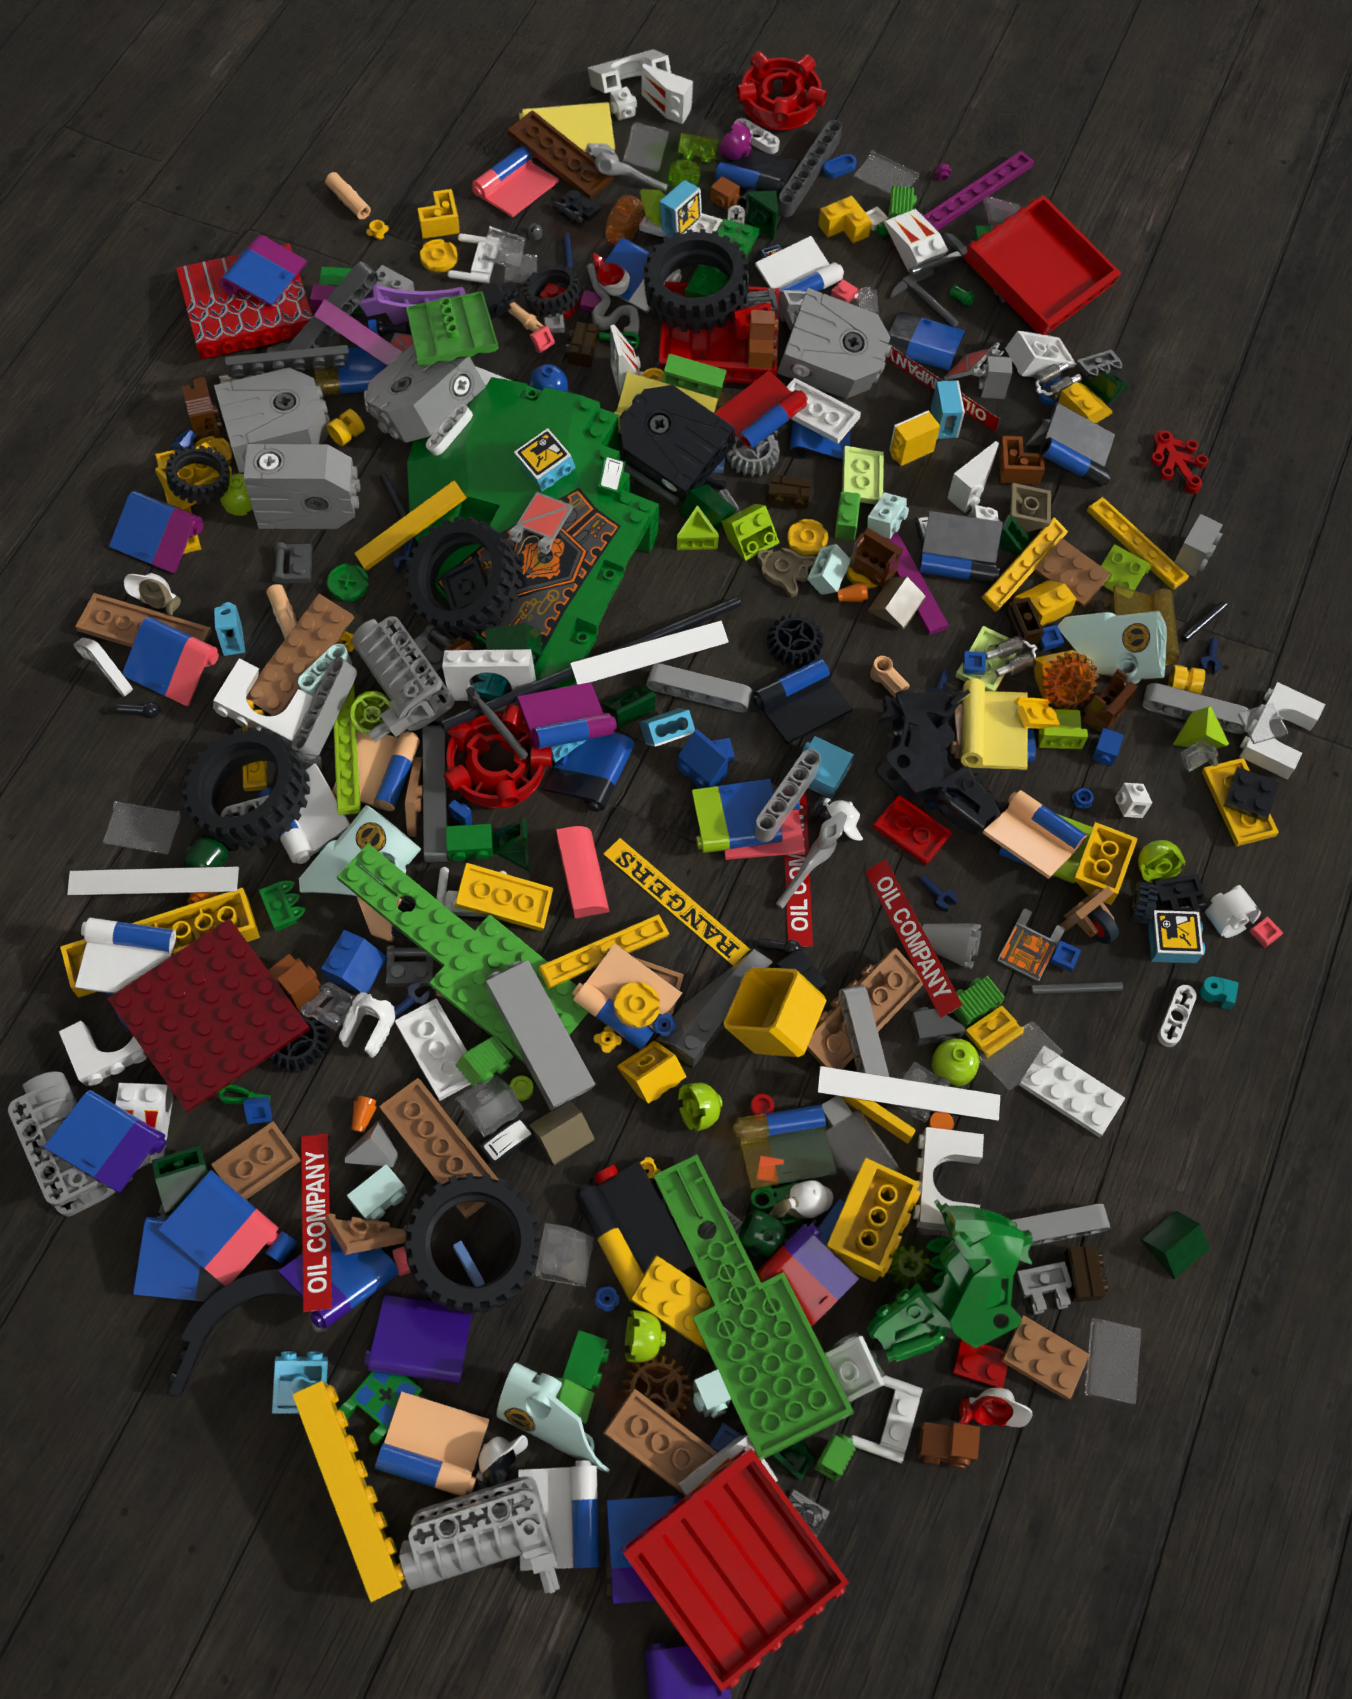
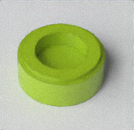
M526 1076L515 1077L509 1086L511 1096L519 1101L529 1099L534 1090L531 1079Z

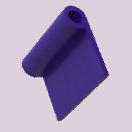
M384 1295L372 1349H367L365 1365L369 1366L368 1370L372 1372L460 1384L472 1315L456 1310L452 1312L447 1310L446 1307L430 1301Z
M665 1643L649 1645V1651L644 1652L649 1699H732L731 1689L727 1690L725 1688L721 1692L689 1646L666 1649Z

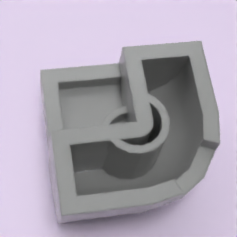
M783 290L781 293L779 317L781 321L787 322L790 330L793 329L806 291Z

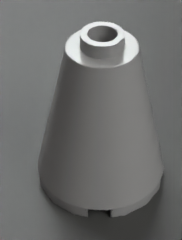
M923 924L922 928L936 954L965 968L972 969L974 962L970 960L972 955L977 956L981 938V931L978 930L981 927L980 924Z

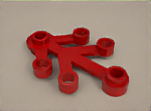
M1158 431L1154 436V443L1157 448L1150 459L1151 463L1156 466L1161 465L1164 459L1163 452L1166 449L1169 457L1166 466L1161 471V478L1166 481L1171 480L1174 474L1173 467L1176 464L1186 479L1185 491L1189 494L1198 493L1202 486V481L1200 477L1192 474L1185 462L1193 464L1198 468H1205L1208 463V457L1205 455L1195 457L1175 449L1177 447L1193 454L1198 448V443L1195 440L1184 442L1175 439L1168 431Z

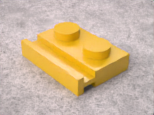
M1018 697L1013 701L1019 707L1017 712L1025 728L1044 729L1051 726H1060L1056 712L1048 705L1049 699Z
M1001 1005L966 1029L965 1034L988 1058L1023 1034L1024 1028L1020 1027L1012 1015Z

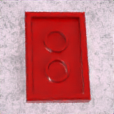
M898 795L872 827L925 866L953 833L901 795Z

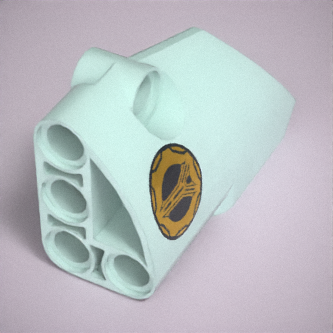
M1159 611L1118 616L1109 612L1065 617L1057 626L1076 652L1083 655L1084 662L1093 674L1113 676L1116 670L1120 669L1129 675L1126 680L1128 684L1130 681L1137 684L1142 678L1154 679L1165 676L1167 628Z
M366 805L339 839L329 842L299 878L300 892L357 896L337 879V876L368 843L405 874V866L409 865L421 848L381 814Z
M515 1363L508 1374L497 1408V1418L551 1444L554 1448L580 1461L589 1460L591 1466H597L598 1470L608 1473L610 1469L604 1466L594 1454V1441L590 1435L584 1432L581 1418L556 1398L562 1383L547 1374L541 1373V1375H538L536 1372Z

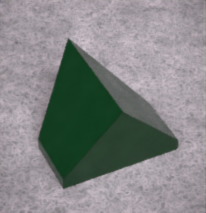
M1105 371L1101 375L1080 381L1109 404L1129 387L1128 384L1116 375Z
M1010 514L1002 526L999 549L1019 556L1029 545L1031 539L1012 514Z
M522 817L493 833L494 854L530 872L526 818Z
M803 1439L769 1456L767 1459L802 1481L815 1458L810 1454Z

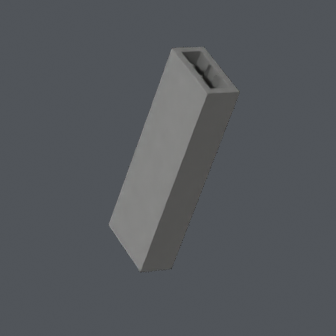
M528 960L523 963L517 961L508 967L509 970L503 973L497 971L489 975L484 987L551 1111L591 1090L596 1084Z

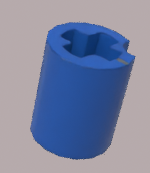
M281 1231L265 1254L282 1265L298 1243Z

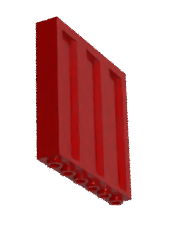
M665 281L667 289L677 295L688 297L685 296V289L689 283ZM749 287V292L766 291L768 288ZM774 288L778 305V315H775V319L779 320V288ZM727 320L725 322L726 326L722 328L715 326L713 331L707 332V329L700 330V333H694V330H687V333L681 332L679 327H675V329L669 328L668 322L662 324L659 369L663 372L669 354H673L726 370L724 382L752 384L768 370L776 376L777 359L772 362V369L748 368V339L740 341L736 339L737 333L733 321ZM774 332V335H777L776 348L778 354V332Z
M746 1446L621 1548L627 1560L721 1692L725 1688L727 1690L733 1688L740 1681L739 1676L746 1670L752 1671L758 1667L762 1661L761 1658L766 1653H773L783 1644L782 1640L786 1636L799 1632L807 1618L820 1614L825 1608L824 1604L831 1598L836 1599L841 1596L846 1590L845 1586L849 1583L749 1446Z

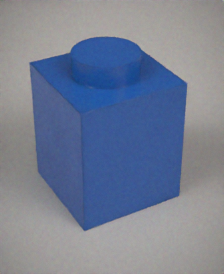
M1103 728L1092 760L1102 765L1113 766L1124 735Z

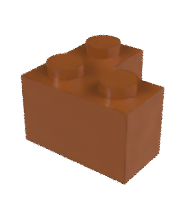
M751 310L748 337V368L772 369V362L777 359V335H774V332H778V320L775 319V311Z
M1002 436L998 449L1000 483L1040 485L1045 471L1044 457L1040 456L1039 453H1024L1023 437Z
M288 954L268 970L299 1012L321 995L318 988L321 984L316 978V973L309 965L305 967L299 958L295 960Z
M924 1422L920 1426L918 1458H924V1463L939 1465L941 1461L950 1463L951 1468L965 1469V1466H970L978 1460L980 1427L959 1423L944 1426Z

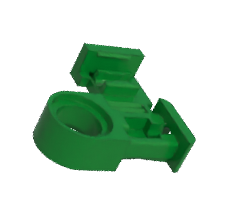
M796 1181L772 1189L771 1185L756 1189L751 1196L752 1208L765 1213L770 1212L775 1204L785 1199L788 1191L793 1185L797 1184ZM759 1195H764L769 1199V1203L765 1206H760L755 1202V1198ZM786 1213L781 1218V1222L788 1228L803 1224L804 1219L793 1218V1216Z

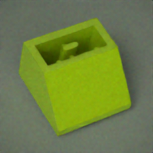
M753 504L721 521L729 542L745 561L758 555L759 551L767 550L780 543L766 505Z

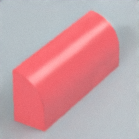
M583 826L556 829L557 842L574 919L610 912L591 830Z

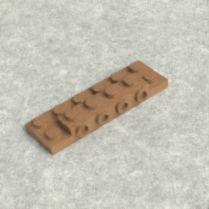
M893 948L878 964L866 966L861 971L863 977L859 981L853 980L846 988L857 985L865 986L877 1031L879 1032L923 986V983L914 967L897 948ZM837 996L831 1002L832 1008L828 1013L826 1011L821 1013L807 1050L822 1067L842 1070L854 1057L839 997Z

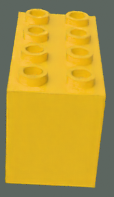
M865 1158L826 1247L852 1272L873 1282H876L879 1276L883 1278L893 1260L889 1255L894 1254L902 1239V1236L898 1234H902L912 1215L908 1211H912L921 1192L917 1191L920 1183Z

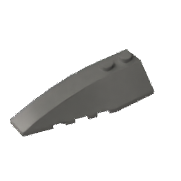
M752 950L684 1003L673 1017V1021L676 1022L675 1030L669 1036L659 1035L655 1041L694 1068L725 1027L723 1022L745 973L751 968H770L773 961L757 950Z

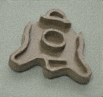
M782 548L781 551L774 552L773 550H761L758 552L757 560L767 581L781 586L788 596L794 597L798 594L796 581H807L808 570L812 569L816 557L801 556L790 549Z

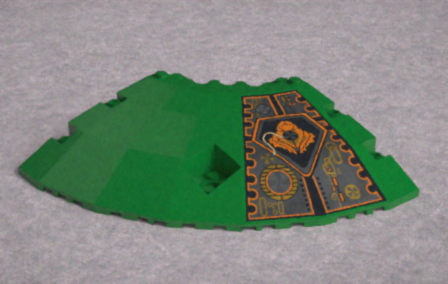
M491 377L487 385H485L486 387L466 404L473 414L472 418L442 454L434 456L426 448V442L431 436L413 440L407 461L409 511L411 512L455 480L467 498L414 536L418 546L421 543L419 538L422 534L427 536L431 533L429 528L433 525L437 528L442 526L441 521L446 519L454 522V517H461L465 521L467 517H472L478 522L481 520L503 535L514 546L513 551L520 558V561L516 563L522 567V574H518V579L522 581V586L516 589V594L519 597L517 602L514 600L509 606L512 608L509 614L505 612L501 616L503 621L499 625L494 622L490 626L493 628L527 623L541 631L543 656L536 657V660L533 661L537 681L571 667L573 662L588 658V654L597 640L598 626L611 598L624 577L625 568L631 556H633L636 549L650 553L658 539L659 504L630 493V474L623 472L617 496L597 490L604 457L608 456L620 460V451H618V414L600 408V402L582 395L548 387L541 391L528 386L527 383ZM548 428L571 454L576 468L568 475L556 481L551 487L541 491L519 465L514 451ZM536 492L573 505L571 513L554 539L548 554L541 553V548L538 547L539 541L543 538L541 536L524 530L519 543L513 542L511 540L512 537L509 536L510 530L518 523ZM478 544L464 546L453 552L445 560L437 576L436 588L440 596L447 602L448 598L440 575L474 558L480 560L488 584L492 563L490 553L484 547ZM482 629L478 630L479 635L472 637L487 648L486 632ZM572 677L547 689L553 690L577 685L575 677Z

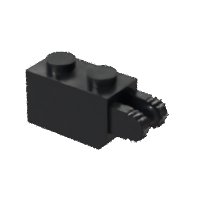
M512 281L500 287L497 283H491L478 291H483L491 320L511 309L509 304L520 297V291L516 289V284Z

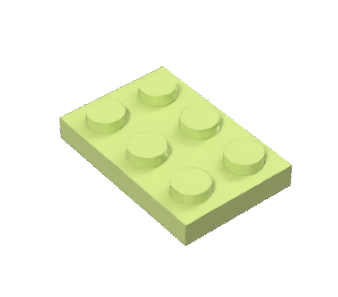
M845 446L843 449L842 492L859 493L861 495L860 502L876 505L883 495L884 452Z
M983 626L969 651L987 653L1013 640ZM1019 649L1015 653L1009 652L1005 655L986 660L985 675L964 674L962 662L956 673V678L965 682L969 679H979L984 683L985 691L996 692L1005 674L997 677L995 670L1011 663Z

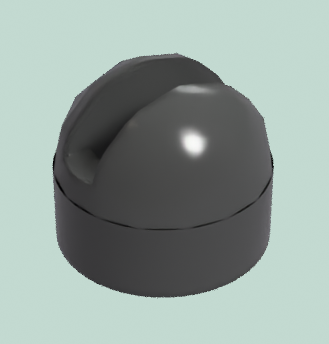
M536 223L530 224L527 229L528 238L539 240L542 237L541 226Z

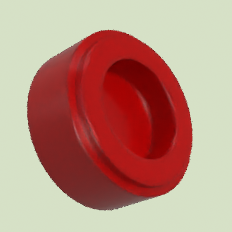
M767 1094L754 1096L750 1104L751 1113L756 1118L764 1119L766 1113H772L774 1110L773 1099Z
M612 1165L594 1175V1179L600 1185L619 1172L616 1166Z

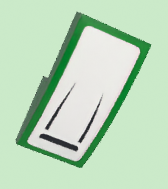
M608 456L604 457L597 487L598 491L614 496L618 495L625 465L624 461Z

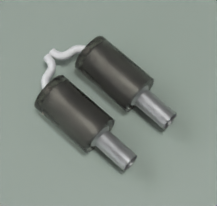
M1064 362L1059 366L1053 364L1035 374L1034 382L1037 386L1036 391L1039 394L1044 393L1050 399L1056 400L1060 397L1062 390L1075 382H1079L1082 378L1079 374L1072 378L1066 376L1047 387V392L1040 390V388L1059 378L1061 372L1069 367L1068 363Z
M1020 635L996 644L995 650L986 653V660L997 656L1000 659L1006 658L1024 650L1026 644L1029 648H1032L1031 652H1026L1007 660L1006 666L995 670L997 677L1007 673L1015 675L1036 665L1035 650L1037 647L1035 644L1030 645Z

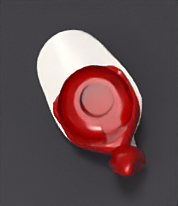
M593 254V263L598 273L599 285L610 295L619 296L623 294L629 286V273L615 263L605 264L599 255Z
M990 1388L976 1398L967 1397L961 1401L960 1420L958 1423L967 1425L973 1418L981 1425L1023 1427L1031 1420L1032 1411L1028 1407L1015 1402L1012 1392L1008 1389Z

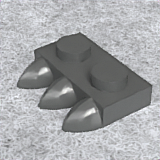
M1112 350L1078 359L1076 367L1085 377H1095L1099 373H1103V371L1109 373L1111 369L1121 370L1122 361Z

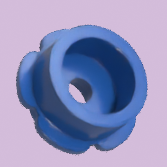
M1081 788L1073 793L1072 800H1074L1076 807L1088 809L1092 806L1094 797L1089 789Z
M668 1013L664 1015L659 1014L653 1024L654 1031L661 1036H669L676 1028V1022L673 1021V1017ZM665 1022L667 1024L666 1027H663L662 1023Z
M602 1287L596 1292L595 1304L598 1308H602L604 1311H611L614 1309V1306L618 1305L619 1295L616 1294V1290L613 1287Z

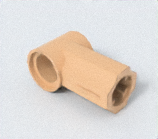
M879 656L874 660L870 677L875 682L881 683L896 698V692L907 690L910 685L892 667L893 664L890 658Z

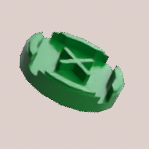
M342 564L330 571L327 588L331 596L336 600L353 602L366 594L369 588L368 575L358 565Z

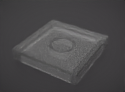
M489 226L482 259L518 271L526 238Z

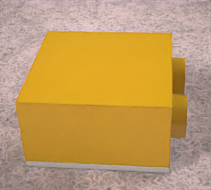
M929 410L894 426L889 451L892 458L900 466L934 451L940 425Z

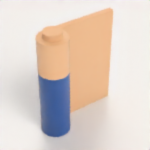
M614 943L584 985L579 983L572 992L575 996L573 1001L641 1050L654 1033L653 1024L655 1022L639 1029L623 1024L616 1016L613 1007L614 997L619 989L630 982H643L653 987L659 995V1014L662 1015L670 1011L682 992Z

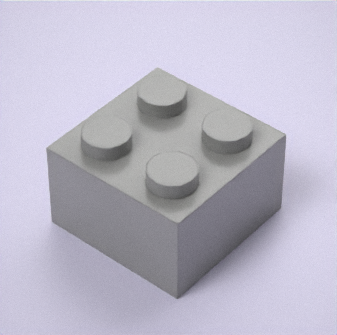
M1200 514L1174 563L1185 573L1193 577L1196 576L1199 570L1203 572L1223 535L1220 533L1223 524Z

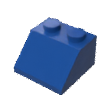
M696 729L679 753L677 767L683 775H688L699 789L715 787L727 777L729 756Z
M343 930L321 970L326 980L355 993L366 992L368 994L385 965L387 956L364 938Z

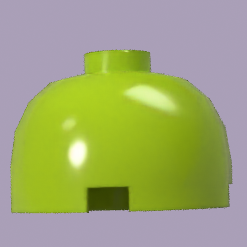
M244 474L230 475L228 490L220 498L225 510L233 515L244 516L253 509L244 482Z
M366 691L360 694L353 701L350 710L351 721L355 728L367 734L384 722L380 715L389 708H392L389 704L390 699L378 691Z
M1156 840L1142 848L1137 863L1144 880L1153 883L1152 879L1160 878V880L1177 876L1182 871L1181 865H1185V860L1180 849L1168 840Z
M959 1038L945 1040L936 1048L932 1057V1070L935 1076L942 1083H948L956 1087L968 1084L974 1079L979 1068V1055L975 1047L970 1042Z
M690 1083L680 1088L678 1100L683 1099V1107L679 1109L686 1126L690 1130L695 1129L694 1132L711 1127L720 1115L722 1107L720 1095L705 1083Z
M631 1310L630 1313L633 1317H628L625 1334V1345L630 1346V1353H625V1358L627 1362H647L658 1354L660 1346H665L666 1332L661 1331V1324L656 1316L644 1311Z

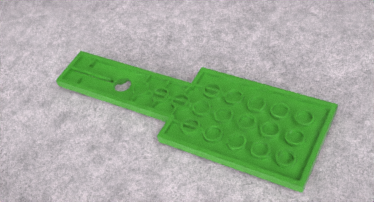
M369 843L337 876V879L443 966L429 982V985L490 1036L496 1035L504 1046L524 1064L525 1062L484 987L489 975L497 971L503 973L509 970L508 967L517 961L523 963L528 960L569 1036L589 1013L573 1001L575 996L572 992L577 985L572 981L568 980L548 989L538 970L539 966L547 963V961L489 914L474 931ZM403 896L411 897L415 902V908L411 912L400 911L397 907L399 898Z
M698 1155L653 1175L715 1304L714 1307L694 1316L693 1319L760 1461L854 1414L784 1272L763 1283L760 1282ZM704 1222H709L716 1226V1234L711 1239H702L697 1233L699 1226Z

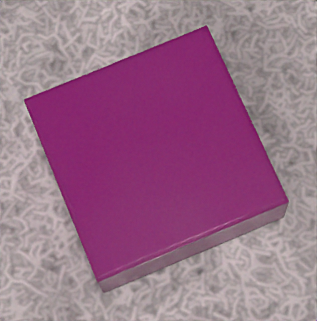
M584 290L580 309L593 311L600 303L601 298L596 292Z

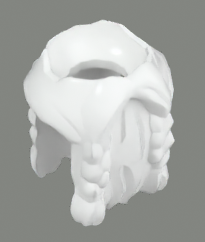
M361 992L352 1001V1006L346 1014L342 1030L339 1034V1040L342 1041L344 1047L348 1048L363 1016L371 1015L378 1018L379 1021L365 1047V1052H367L369 1057L373 1058L389 1035L390 1028L394 1024L395 1011L394 1006L390 1002L373 999L371 994Z

